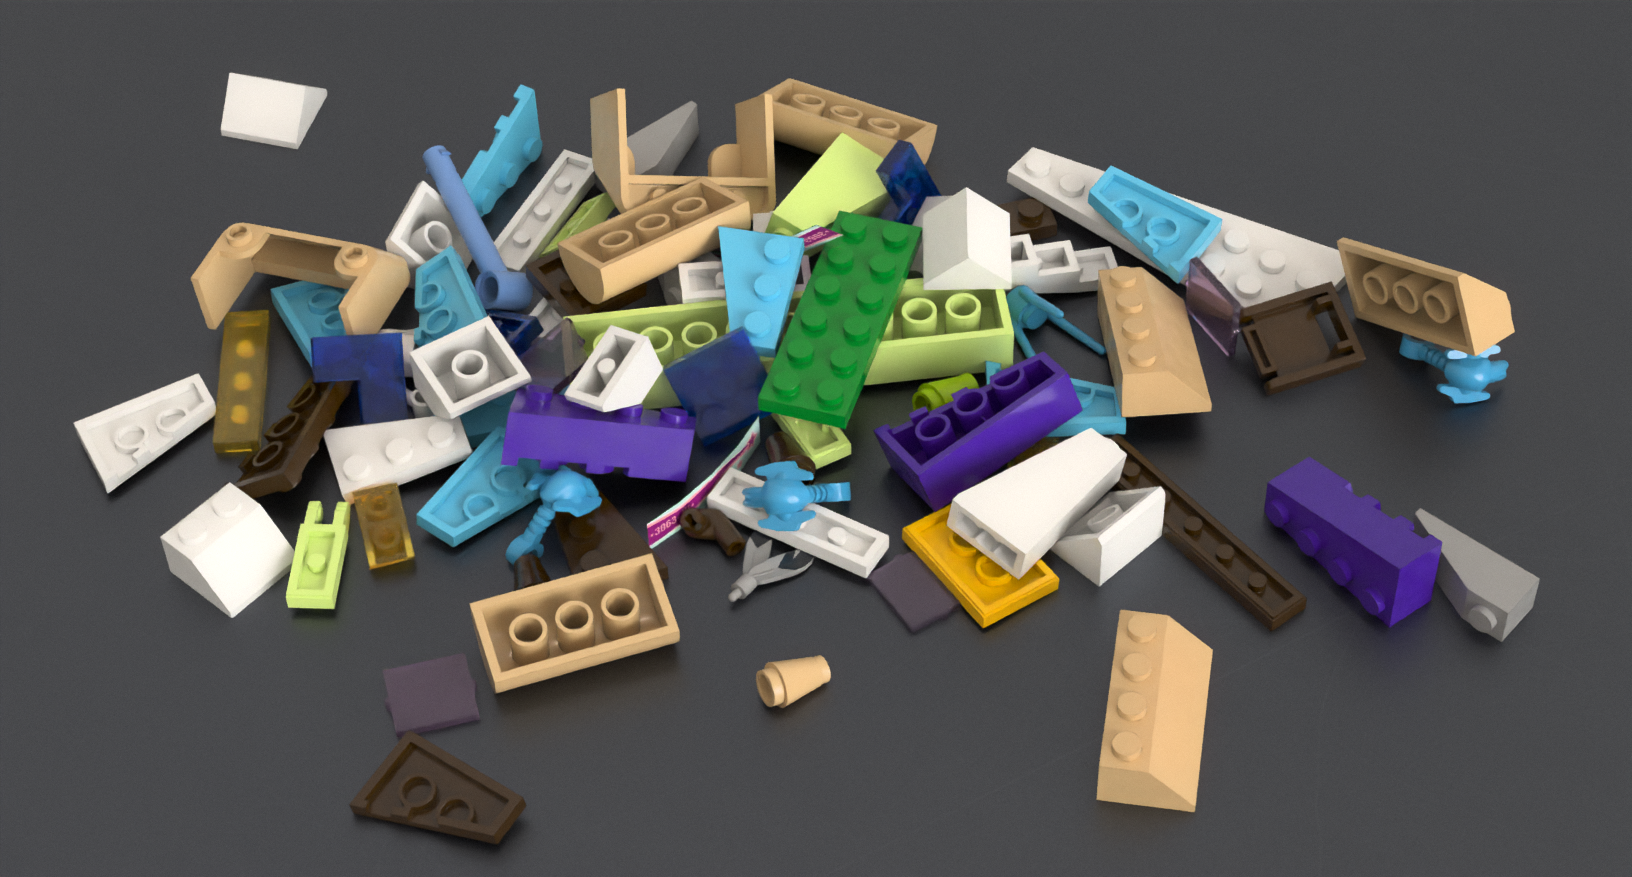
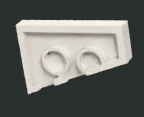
M198 373L76 421L74 426L104 488L109 493L218 413L215 402Z
M431 416L329 429L324 433V439L345 502H349V505L465 460L473 453L460 416L453 419Z

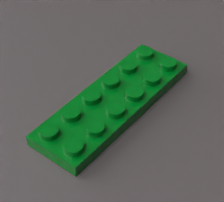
M839 210L831 230L844 235L824 244L758 396V408L766 412L846 429L921 245L922 227Z

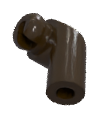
M692 507L686 509L681 514L680 525L690 537L717 540L729 556L737 555L745 548L746 541L723 512L715 509H697Z

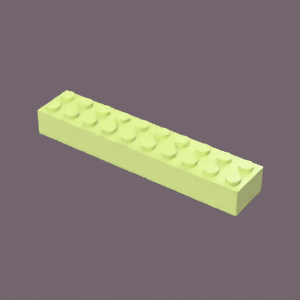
M923 278L907 279L864 385L955 376L966 372L970 374L985 372L986 361L1001 363V370L1013 366L1014 331L1004 289L923 290ZM804 291L793 292L780 346ZM726 299L563 317L570 385L610 325L649 338L663 370L641 402L643 409L758 397L775 358L733 352Z

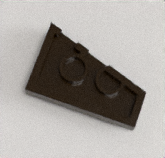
M597 487L596 489L599 491L598 497L602 499L600 506L591 512L579 517L574 516L570 512H555V517L552 521L570 575L652 553L661 580L669 579L668 567Z

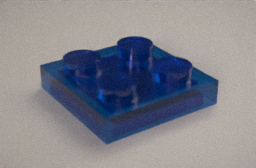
M743 326L663 366V371L684 410L688 412V417L697 418L695 430L704 447L754 423L758 416L760 420L772 414L758 408V396L768 376V371Z

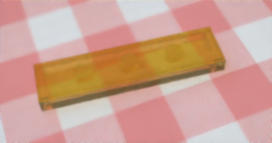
M269 310L227 312L225 315L213 436L215 453L260 451L271 325Z

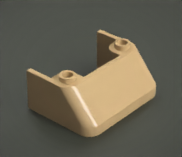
M617 88L590 99L593 168L621 214L701 177L748 200L751 222H753V214L770 213V211L774 210L776 205L772 94H763L735 104L737 144H724L716 147L710 153L708 158V177L635 175L634 156L627 146L625 89Z
M236 223L228 227L191 277L207 327L214 330L221 323L255 272L349 289L338 308L353 357L360 359L367 351L411 279L407 262L400 255L368 245L250 223Z

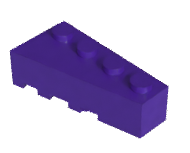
M1043 351L991 375L990 384L982 388L968 389L965 387L952 393L953 401L930 412L924 406L909 413L911 420L891 429L889 424H885L873 431L890 467L936 512L951 502L959 493L971 488L1079 414L1083 409L1068 373Z
M527 385L526 389L518 388L508 412L501 465L517 466L518 458H529L538 461V466L541 469L558 470L559 465H566L571 462L578 463V466L584 469L586 473L603 474L614 471V467H623V473L628 477L686 482L697 418L688 417V412L682 409L666 407L662 408L661 412L643 409L642 404L602 412L569 401L565 395L553 394V389L547 386Z
M1311 457L1304 459L1267 483L1264 512L1271 523L1286 531L1306 555L1314 557L1327 569L1331 578L1337 584L1344 585L1355 595L1368 613L1376 615L1390 628L1431 601L1443 543L1441 540L1431 534L1423 539L1412 532L1414 531V523L1401 515L1392 519L1381 511L1380 501L1369 494L1362 498L1353 494L1350 482Z

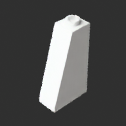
M1089 428L959 493L952 500L946 526L1019 580L1119 481L1127 453L1122 451L1113 440L1105 438L1092 428Z

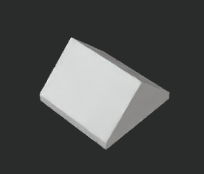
M229 73L221 124L222 136L298 149L327 97V90L257 76Z
M425 181L418 183L385 242L387 252L400 255L406 260L411 276L407 287L415 289L416 269L449 246H452L460 255L466 270L473 259L442 196Z
M966 187L922 214L923 290L1012 289L1010 215L1008 212Z
M1161 486L1109 492L1094 504L1050 549L1100 587L1162 536L1166 494Z

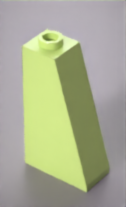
M842 132L775 209L765 233L792 236L814 225L831 230L839 210L881 218L899 207L913 178V174L892 164ZM824 244L804 251L803 255L813 256L822 251Z

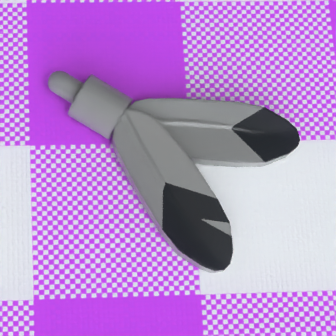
M756 530L747 542L743 574L731 585L732 592L728 595V600L735 602L738 598L745 599L757 585L778 581L805 571L812 564L813 555L802 550H794L770 558L772 537Z

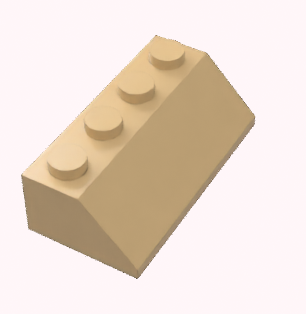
M1344 237L1337 241L1356 318L1475 357L1515 332L1511 317V305L1507 299L1506 292L1459 271Z
M1119 266L1114 269L1098 270L1097 314L1121 417L1211 411L1212 403L1184 300L1142 267L1130 268Z
M1120 610L1099 762L1096 800L1195 812L1213 649L1168 615Z

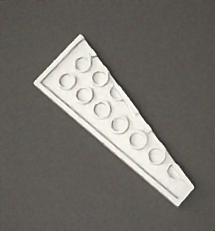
M1034 147L1008 170L1007 183L1166 274L1088 204L1089 190L1105 171ZM1176 196L1223 219L1221 231L1182 278L1180 283L1235 314L1240 309L1331 281L1336 292L1346 284L1347 281L1339 250Z

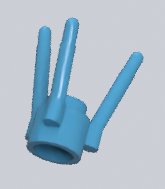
M1017 286L1006 296L1014 336L1027 359L1036 354L1022 328L1036 329L1046 319L1101 355L1106 353L1104 346L1064 319L1062 310L1039 297L1028 286Z

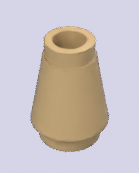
M821 655L766 663L764 669L757 672L756 685L761 699L768 707L777 705L780 708H784L822 684L829 682L831 674L827 661Z

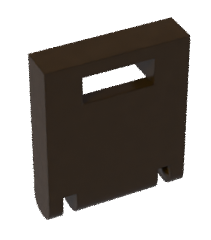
M1332 281L1240 309L1233 315L1237 325L1249 322L1252 324L1242 327L1240 334L1260 379L1275 377L1264 384L1267 395L1276 394L1359 368L1366 360V356ZM1324 312L1328 313L1340 342L1335 344L1331 352L1315 318V315Z

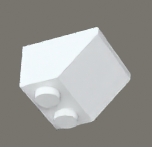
M489 316L409 352L414 385L433 414L438 417L453 419L531 382L530 374Z
M230 482L160 537L170 572L231 618L236 616L291 571L295 553L263 507Z

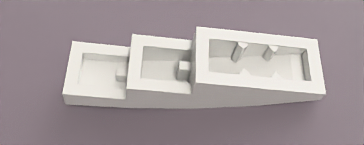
M1029 234L1010 236L1012 289L1017 286L1026 285L1035 293L1098 291V270L1118 267L1111 246L1074 251L1070 240L1033 245Z

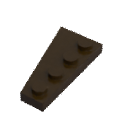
M351 357L315 370L287 405L291 413L273 423L263 435L268 441L266 446L256 455L254 453L248 454L238 466L243 474L233 484L254 499L277 491L287 492L301 481L302 471L309 459L318 451V443L326 429L334 423L336 419L335 414L342 401L352 391L351 385L360 369Z

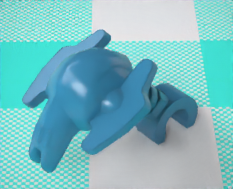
M1405 333L1402 336L1399 353L1410 359L1425 361L1443 371L1449 384H1438L1437 391L1448 395L1450 401L1454 403H1473L1489 399L1490 394L1483 391V389L1489 383L1500 381L1507 375L1506 369L1509 367V364L1506 360L1490 361L1488 359L1490 354L1500 353V347L1496 344L1475 357L1451 348L1442 352L1434 347L1435 343L1417 341L1412 339L1411 335Z
M795 461L774 462L756 468L755 474L766 476L767 481H765L762 487H750L742 491V494L745 496L743 501L745 507L764 508L766 513L769 514L767 519L758 521L759 527L775 531H798L802 523L815 518L816 512L814 510L803 511L804 507L809 503L851 500L850 482L817 483L816 485L805 486L801 480H813L814 475L810 471L798 468Z
M565 469L534 473L526 487L531 491L540 489L543 505H540L537 509L538 512H535L524 534L519 535L510 543L505 554L506 560L514 566L515 561L519 557L527 555L529 552L540 558L544 552V547L540 541L551 520L554 519L556 511L570 512L574 516L579 517L600 506L602 499L598 497L599 491L589 478L587 479L575 471Z

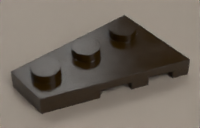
M411 730L406 732L349 804L354 814L494 844L500 842L527 806L524 798Z

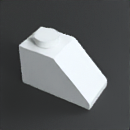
M610 325L564 395L569 401L602 412L641 404L663 368L647 336Z

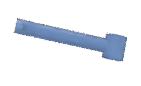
M441 145L429 148L422 156L426 165V173L430 174L436 183V187L480 272L475 282V290L484 309L525 310L532 299L533 287L531 282L526 278L525 273L508 272L466 187L456 171L449 156L452 153Z

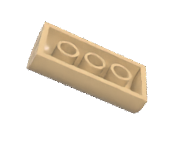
M788 78L761 94H772L774 140L821 156L843 132L872 152L913 174L910 182L912 183L922 172L933 147L938 125Z
M701 177L558 242L557 245L564 267L574 286L586 300L593 304H600L677 268L678 264L690 262L720 248L718 226L750 231V207L748 200Z
M652 553L469 603L479 649L495 694L680 641V631Z

